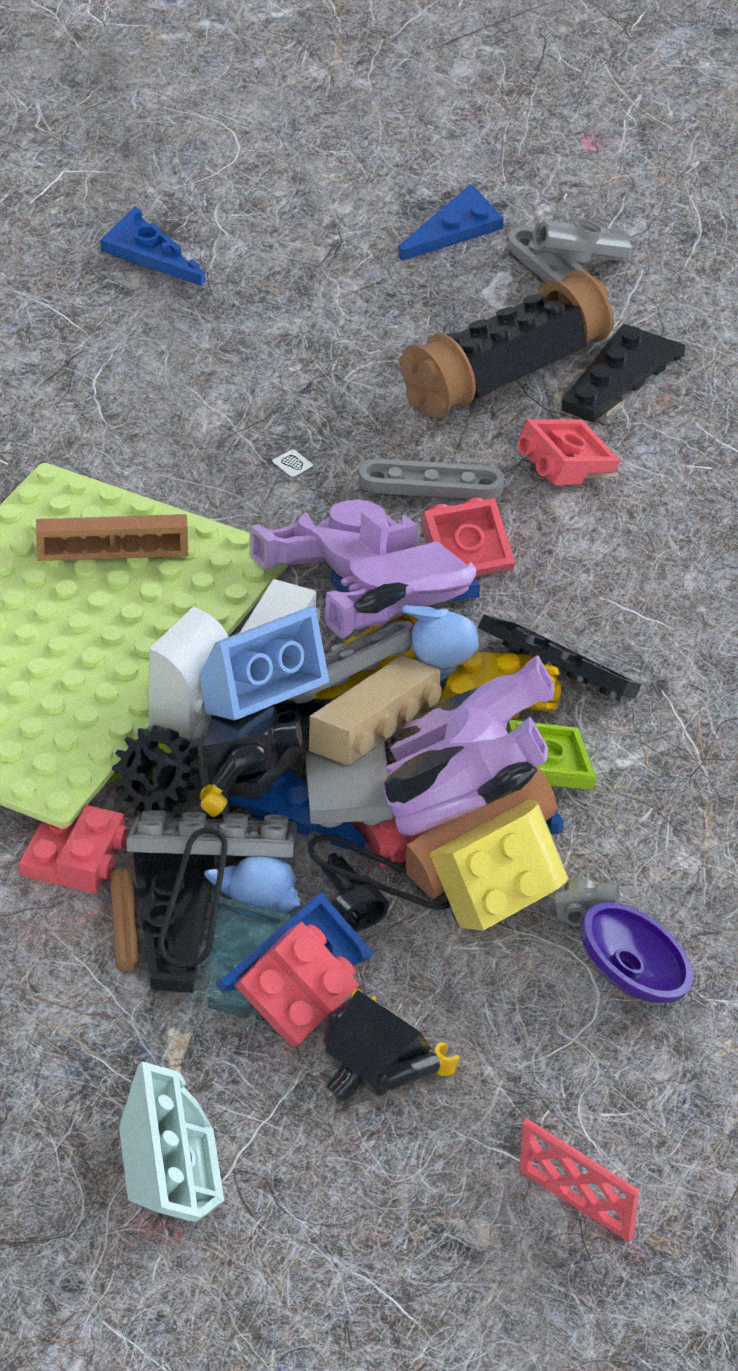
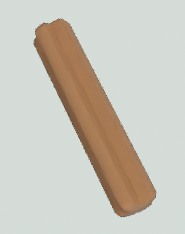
M115 868L110 873L116 968L121 972L127 970L134 971L138 968L139 962L133 876L129 868Z

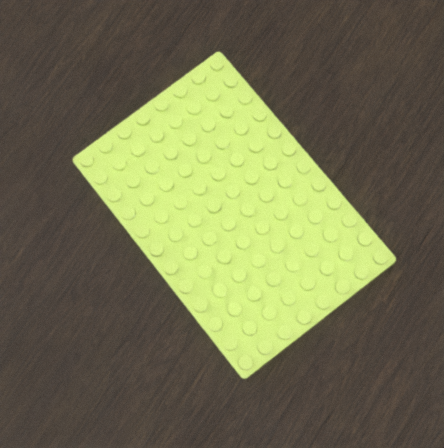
M42 463L38 465L0 504V805L61 829L68 828L115 773L112 770V766L121 764L122 759L115 753L117 750L126 751L128 749L125 738L128 736L137 740L139 728L148 730L149 648L192 607L205 611L216 619L229 637L261 599L272 580H277L288 565L277 564L265 571L250 557V533L52 464ZM187 514L188 556L38 561L36 519Z

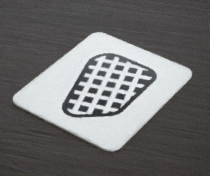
M294 449L272 460L274 464L290 477H295L313 467L311 462Z

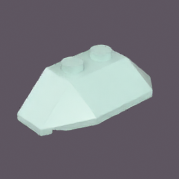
M142 1061L137 1067L119 1126L128 1201L158 1213L197 1222L224 1201L213 1127L197 1100L184 1087L187 1083L180 1072Z

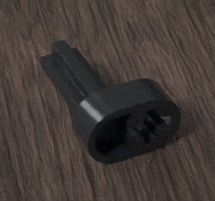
M336 853L328 855L326 863L357 874L342 856L338 857ZM321 867L323 872L342 893L331 904L355 932L371 927L385 917L389 909L388 900L374 885L363 884Z

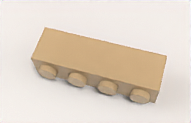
M404 655L399 656L310 716L309 751L346 766L351 765L401 730L405 724L419 714L439 703L442 693L440 669Z

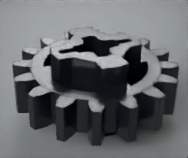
M157 725L152 726L151 732L139 728L137 733L138 739L127 736L125 742L128 749L126 751L117 750L115 753L122 761L121 764L112 766V770L120 773L121 778L113 782L114 787L125 789L120 798L123 801L132 803L131 808L143 812L144 810L160 811L161 808V810L172 812L173 801L184 804L186 798L183 791L185 789L194 790L196 787L189 781V778L199 774V769L193 768L190 765V762L198 757L197 753L187 750L191 742L186 738L179 737V732L170 728L165 730V728ZM158 744H165L172 752L166 753L164 749L159 748ZM139 787H146L147 791L152 792V796L145 795Z

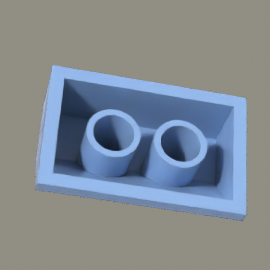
M306 607L215 642L199 675L206 714L237 720L329 683L316 607Z

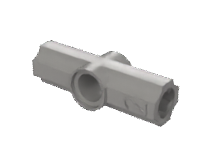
M582 218L575 219L574 223L543 219L541 223H536L532 233L534 237L533 245L538 251L565 254L572 260L582 263L590 262L591 257L621 261L623 258H628L632 249L630 245L631 236L626 231L602 228L594 222Z

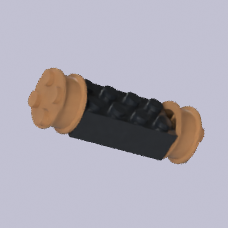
M573 270L567 273L562 281L551 280L541 287L539 295L528 296L523 299L522 304L515 307L500 309L496 312V316L487 320L474 321L468 325V329L459 333H436L430 336L423 346L412 344L406 347L399 357V364L407 388L406 396L409 403L413 407H419L430 417L441 418L450 411L452 406L464 407L472 402L474 396L479 398L571 353H577L583 350L589 341L600 342L606 339L613 330L614 323L605 284L583 270Z

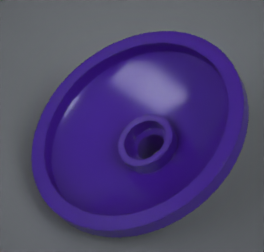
M616 902L597 903L590 907L583 916L580 923V934L584 949L596 969L614 987L632 997L651 1003L676 1002L683 998L690 990L693 983V969L690 960L674 936L656 920L631 906Z

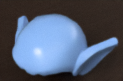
M403 606V613L418 619L412 629L413 652L420 662L440 669V682L449 676L457 666L474 656L478 650L477 630L473 622L467 617L453 613L446 608L434 609L427 606Z
M248 856L241 860L238 866L225 867L221 892L231 898L234 905L244 912L260 917H277L288 915L300 907L298 892L295 889L296 874L283 858ZM218 869L205 870V877L216 886Z

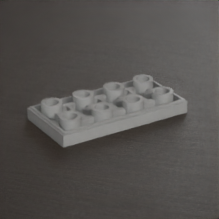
M384 742L349 766L313 753L309 749L305 751L311 824H320L323 827H337L344 822H361L366 825H376L383 822V820L393 819V813L387 804L383 783L388 777Z
M150 810L142 812V816L135 818L127 837V852L184 854L187 841L196 830L214 828L222 832L228 841L227 855L293 858L297 840V824L290 822L289 818L284 815H267L264 817V821L248 820L247 815L240 813L225 814L223 819H207V814L186 812L182 814V818L166 817V812ZM200 835L195 839L190 854L220 855L222 843L216 835Z

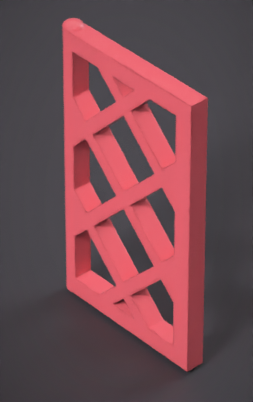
M528 1118L524 1119L522 1122L519 1171L629 1242L634 1237L640 1190ZM534 1136L547 1143L550 1149H542ZM550 1159H558L568 1175L561 1176ZM537 1160L545 1173L533 1166L532 1162ZM573 1161L587 1169L589 1173L581 1174ZM596 1183L607 1200H598L588 1184ZM576 1185L584 1198L570 1190L568 1186ZM612 1186L626 1194V1199H620ZM614 1210L622 1223L610 1216L607 1211Z

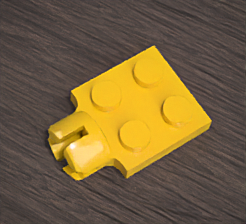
M476 652L474 656L457 666L448 676L440 702L446 698L480 687L501 676L515 674L532 659V655ZM544 665L554 683L553 699L549 701L559 702L561 681L556 676H551L560 674L559 669L553 665ZM538 701L525 709L551 712L557 709L559 703ZM521 711L513 715L511 719L517 720Z

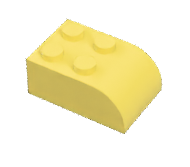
M526 800L429 852L460 928L485 930L554 892L568 880L567 873L536 800Z

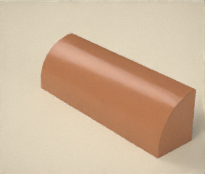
M187 514L36 519L38 561L188 556Z
M536 766L537 772L531 781L521 790L461 817L431 828L407 844L406 874L432 900L445 891L429 852L526 800L538 801L545 821L556 814L557 804L554 792L538 766Z

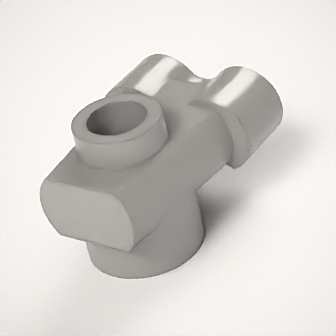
M578 877L569 880L565 885L564 891H557L555 895L558 921H566L571 926L580 927L583 916L593 905L601 902L620 903L618 883H598L596 887L591 880Z

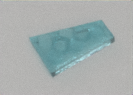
M220 897L213 945L209 957L208 1008L249 1018L254 1006L238 989L222 993L215 984L291 918L290 914Z

